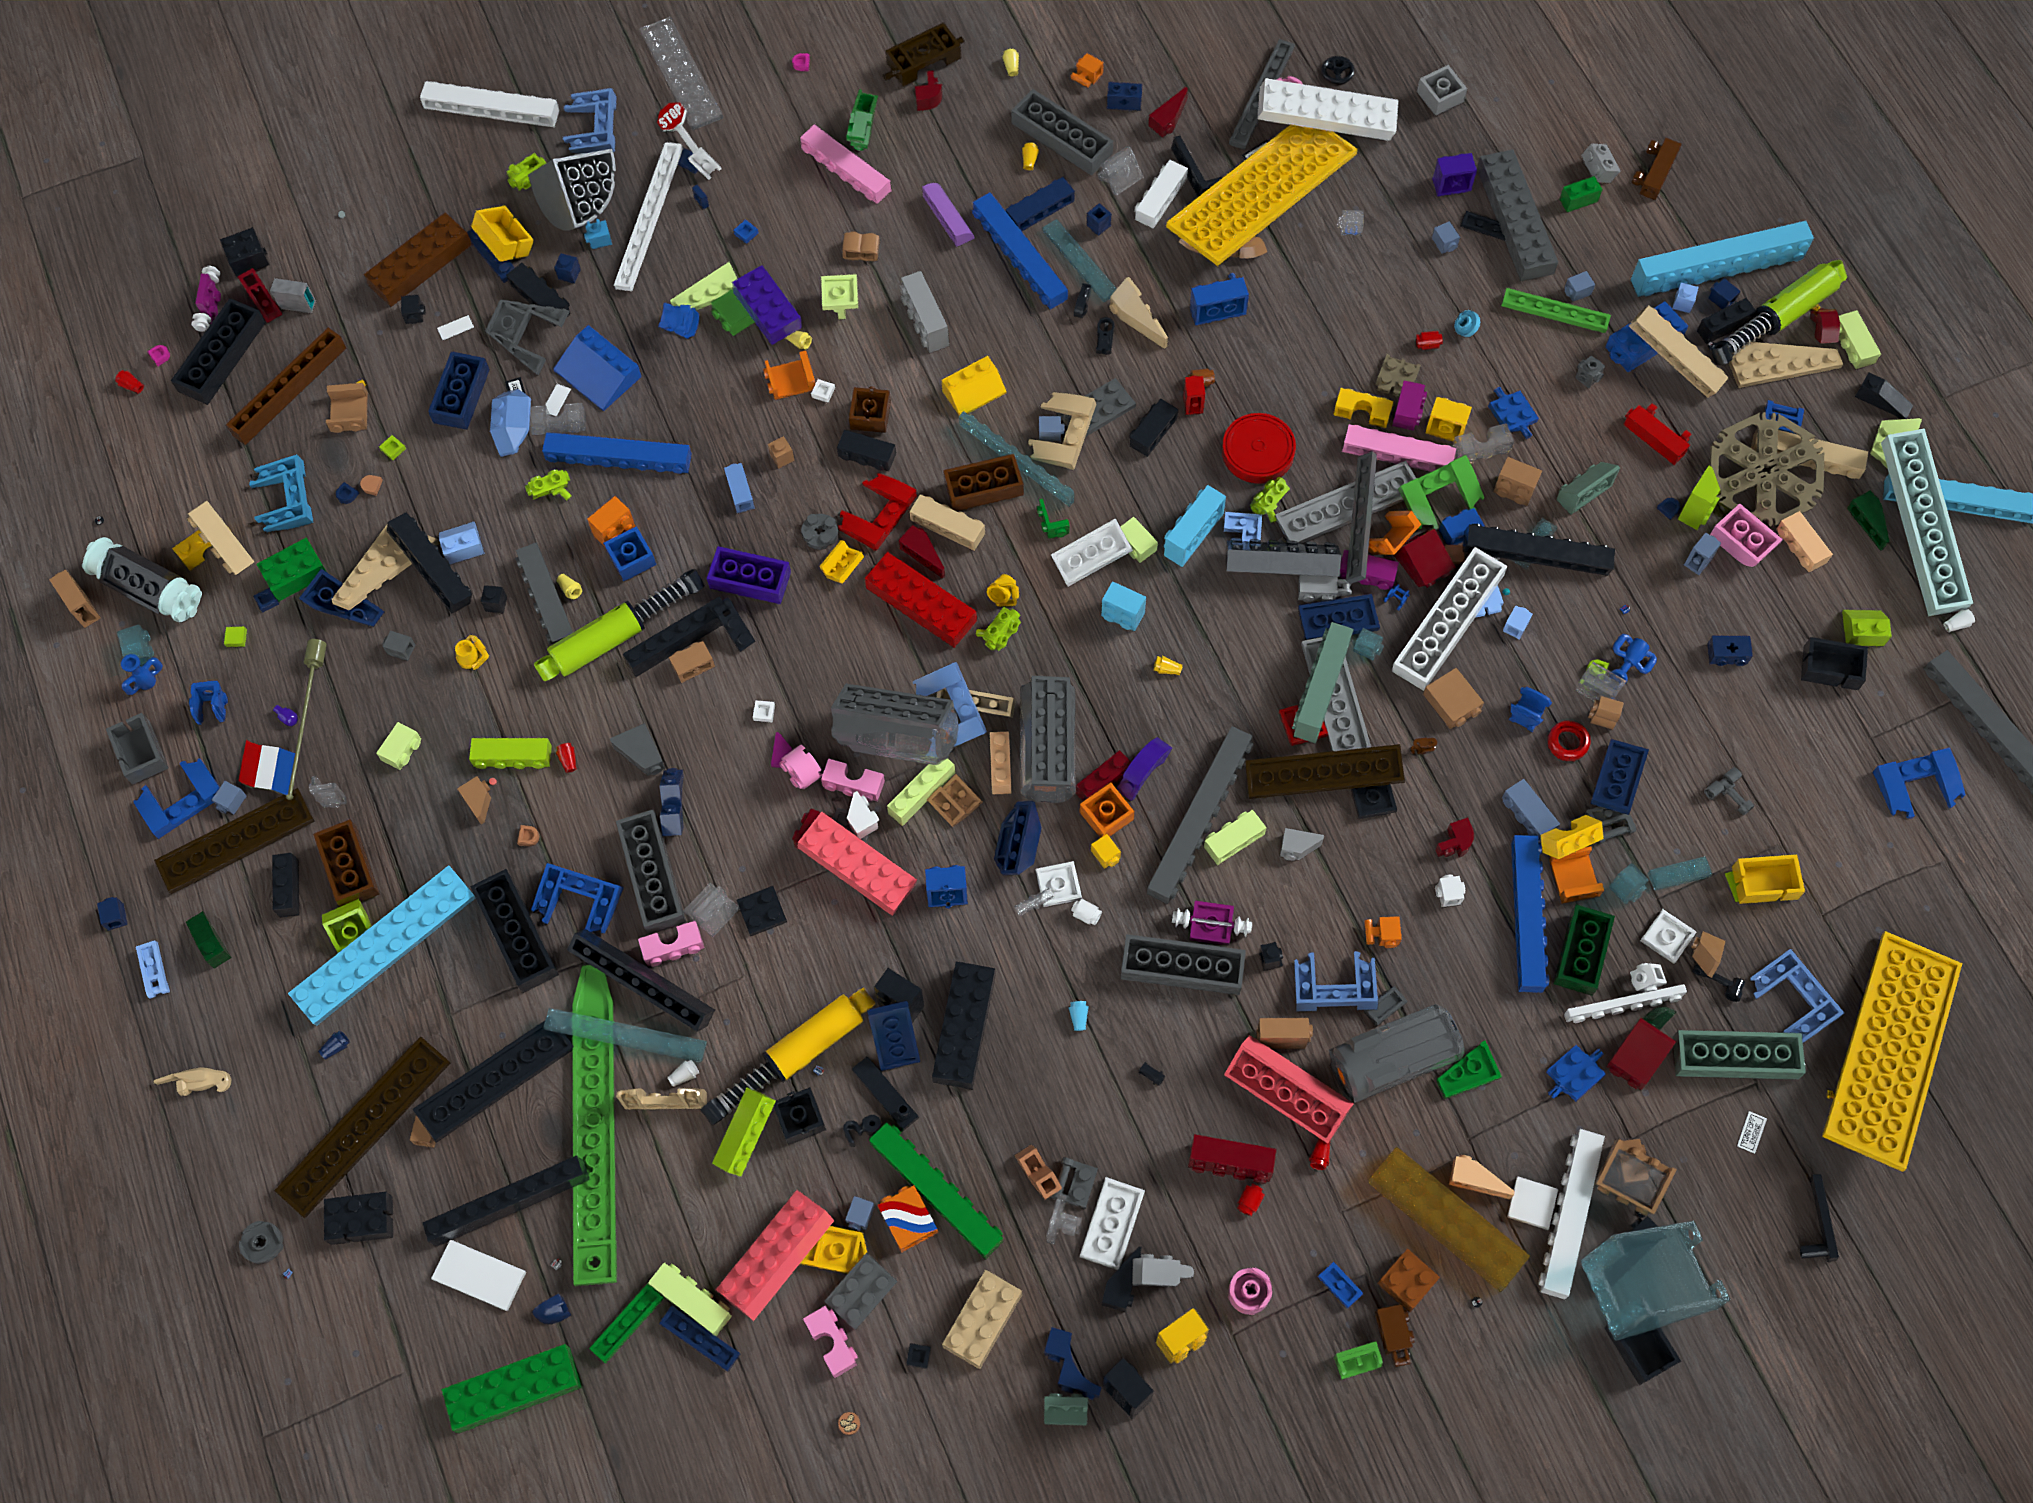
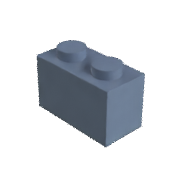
M1705 533L1693 547L1684 566L1700 575L1713 559L1721 542L1716 537Z

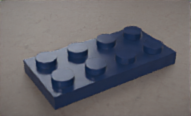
M1372 594L1298 605L1305 640L1323 637L1325 629L1330 628L1331 622L1354 629L1352 635L1379 631L1380 629Z
M1611 739L1591 804L1629 815L1649 749Z
M907 1001L867 1010L881 1071L920 1062Z

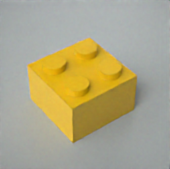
M1436 397L1425 433L1460 444L1472 407L1464 403L1450 401L1447 398Z

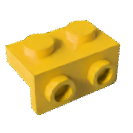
M840 540L822 562L820 568L828 579L843 584L864 558V555L860 551L849 548L845 541Z

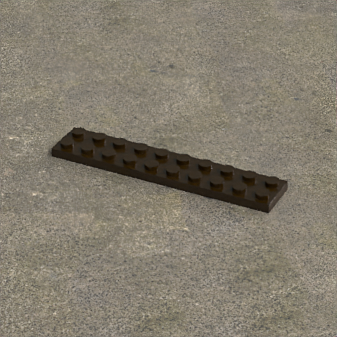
M420 1036L274 1191L303 1218H306L451 1062Z

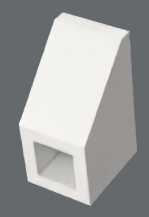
M858 791L853 794L847 820L855 836L862 839L878 829L877 821H879V818L874 811H870L867 807L869 803L865 796H860Z

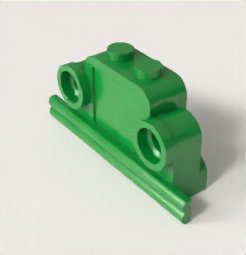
M862 89L858 90L850 114L846 141L851 142L850 146H854V149L859 151L868 149L878 99L877 95L863 93Z

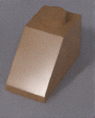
M478 776L457 789L480 824H483L491 800L488 791L491 789L485 780L481 782Z
M1702 931L1700 937H1695L1691 948L1694 949L1692 957L1703 971L1712 978L1720 964L1725 941Z

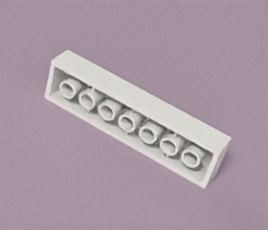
M1265 78L1260 86L1258 119L1390 141L1396 133L1398 100Z
M1474 547L1394 662L1392 672L1424 691L1505 575L1507 566Z

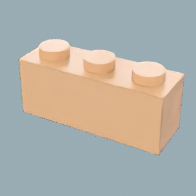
M1800 511L1781 520L1776 529L1779 536L1785 540L1790 551L1797 556L1800 564L1808 572L1817 569L1829 561L1833 554Z
M1009 731L990 732L992 794H1011Z

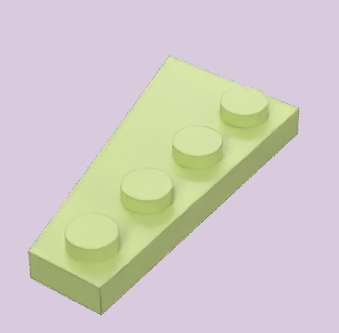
M726 263L671 299V304L679 307L680 305H691V308L696 310L711 305V302L733 289L732 282L737 277L730 263Z

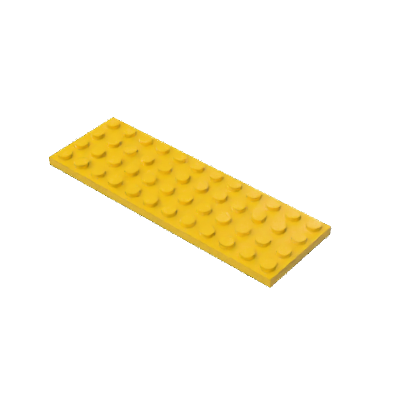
M1289 125L1167 221L1166 227L1218 266L1354 157L1358 149L1333 131Z
M1885 931L1882 934L1822 1137L1903 1172L1906 1170L1962 963Z

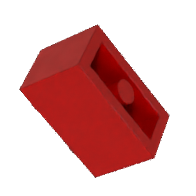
M1193 375L1185 377L1183 393L1185 415L1203 414L1205 387L1203 376Z

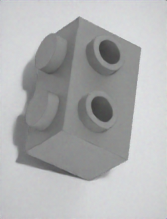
M1591 144L1581 155L1592 177L1595 176L1598 182L1611 183L1620 173V169L1607 144Z

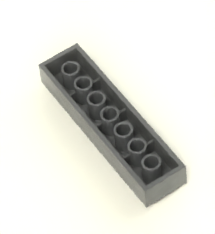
M1514 150L1480 156L1477 171L1496 220L1500 222V229L1505 236V243L1520 281L1553 275L1558 265V260Z

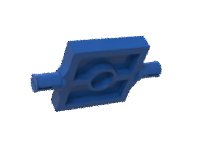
M1497 387L1494 392L1499 399L1490 402L1488 405L1489 409L1506 434L1521 431L1525 439H1529L1532 434L1527 427L1536 423L1539 419L1521 391L1505 395L1501 387Z
M1575 1045L1547 1070L1546 1073L1556 1084L1548 1094L1552 1095V1098L1555 1099L1557 1095L1564 1092L1575 1102L1578 1101L1606 1075L1596 1064V1061L1603 1056V1052H1600V1049L1597 1048L1589 1056Z

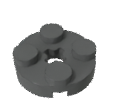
M810 514L801 528L803 540L809 547L818 550L825 549L830 544L833 545L839 534L836 520L826 514ZM821 528L825 531L818 535L816 530Z
M256 1221L248 1225L242 1233L241 1241H239V1249L243 1257L255 1264L270 1262L282 1251L284 1246L280 1229L274 1224L264 1221ZM260 1237L266 1239L263 1247L256 1246L259 1243L258 1239Z

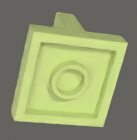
M857 274L821 276L823 310H834V313H838V319H846L845 309L858 308Z

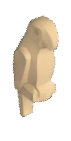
M201 1067L154 1080V1083L157 1085L176 1081L177 1092L180 1096H187L192 1091H203L213 1086L218 1087V1092H224L231 1085L230 1074L224 1071Z

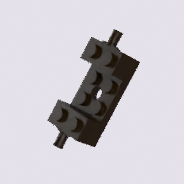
M943 22L885 50L886 63L891 71L883 74V78L887 81L895 77L904 87L918 80L917 71L942 59L946 65H949L961 59L960 44L965 43L964 38L960 36L956 39ZM921 48L927 49V51L921 52L919 50Z

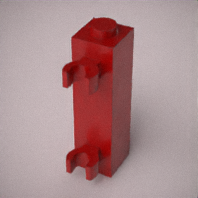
M1652 403L1647 409L1640 405L1635 409H1630L1625 415L1626 421L1624 426L1669 462L1675 465L1687 453L1690 444L1687 442L1692 434L1685 430L1681 436H1678L1653 416L1656 413L1655 410L1658 409L1657 406Z

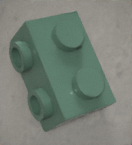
M1053 1393L1049 1394V1397L1045 1396L1044 1423L1052 1425H1087L1088 1398H1083L1081 1394L1062 1397L1061 1394Z

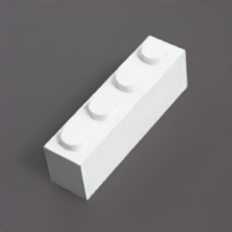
M1169 160L1166 166L1163 165L1158 178H1154L1150 190H1146L1141 203H1137L1134 210L1136 212L1135 220L1154 229L1187 180L1188 168Z

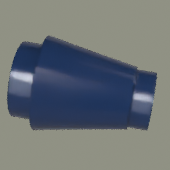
M339 1030L330 1036L318 1052L324 1059H328L347 1048L350 1041Z

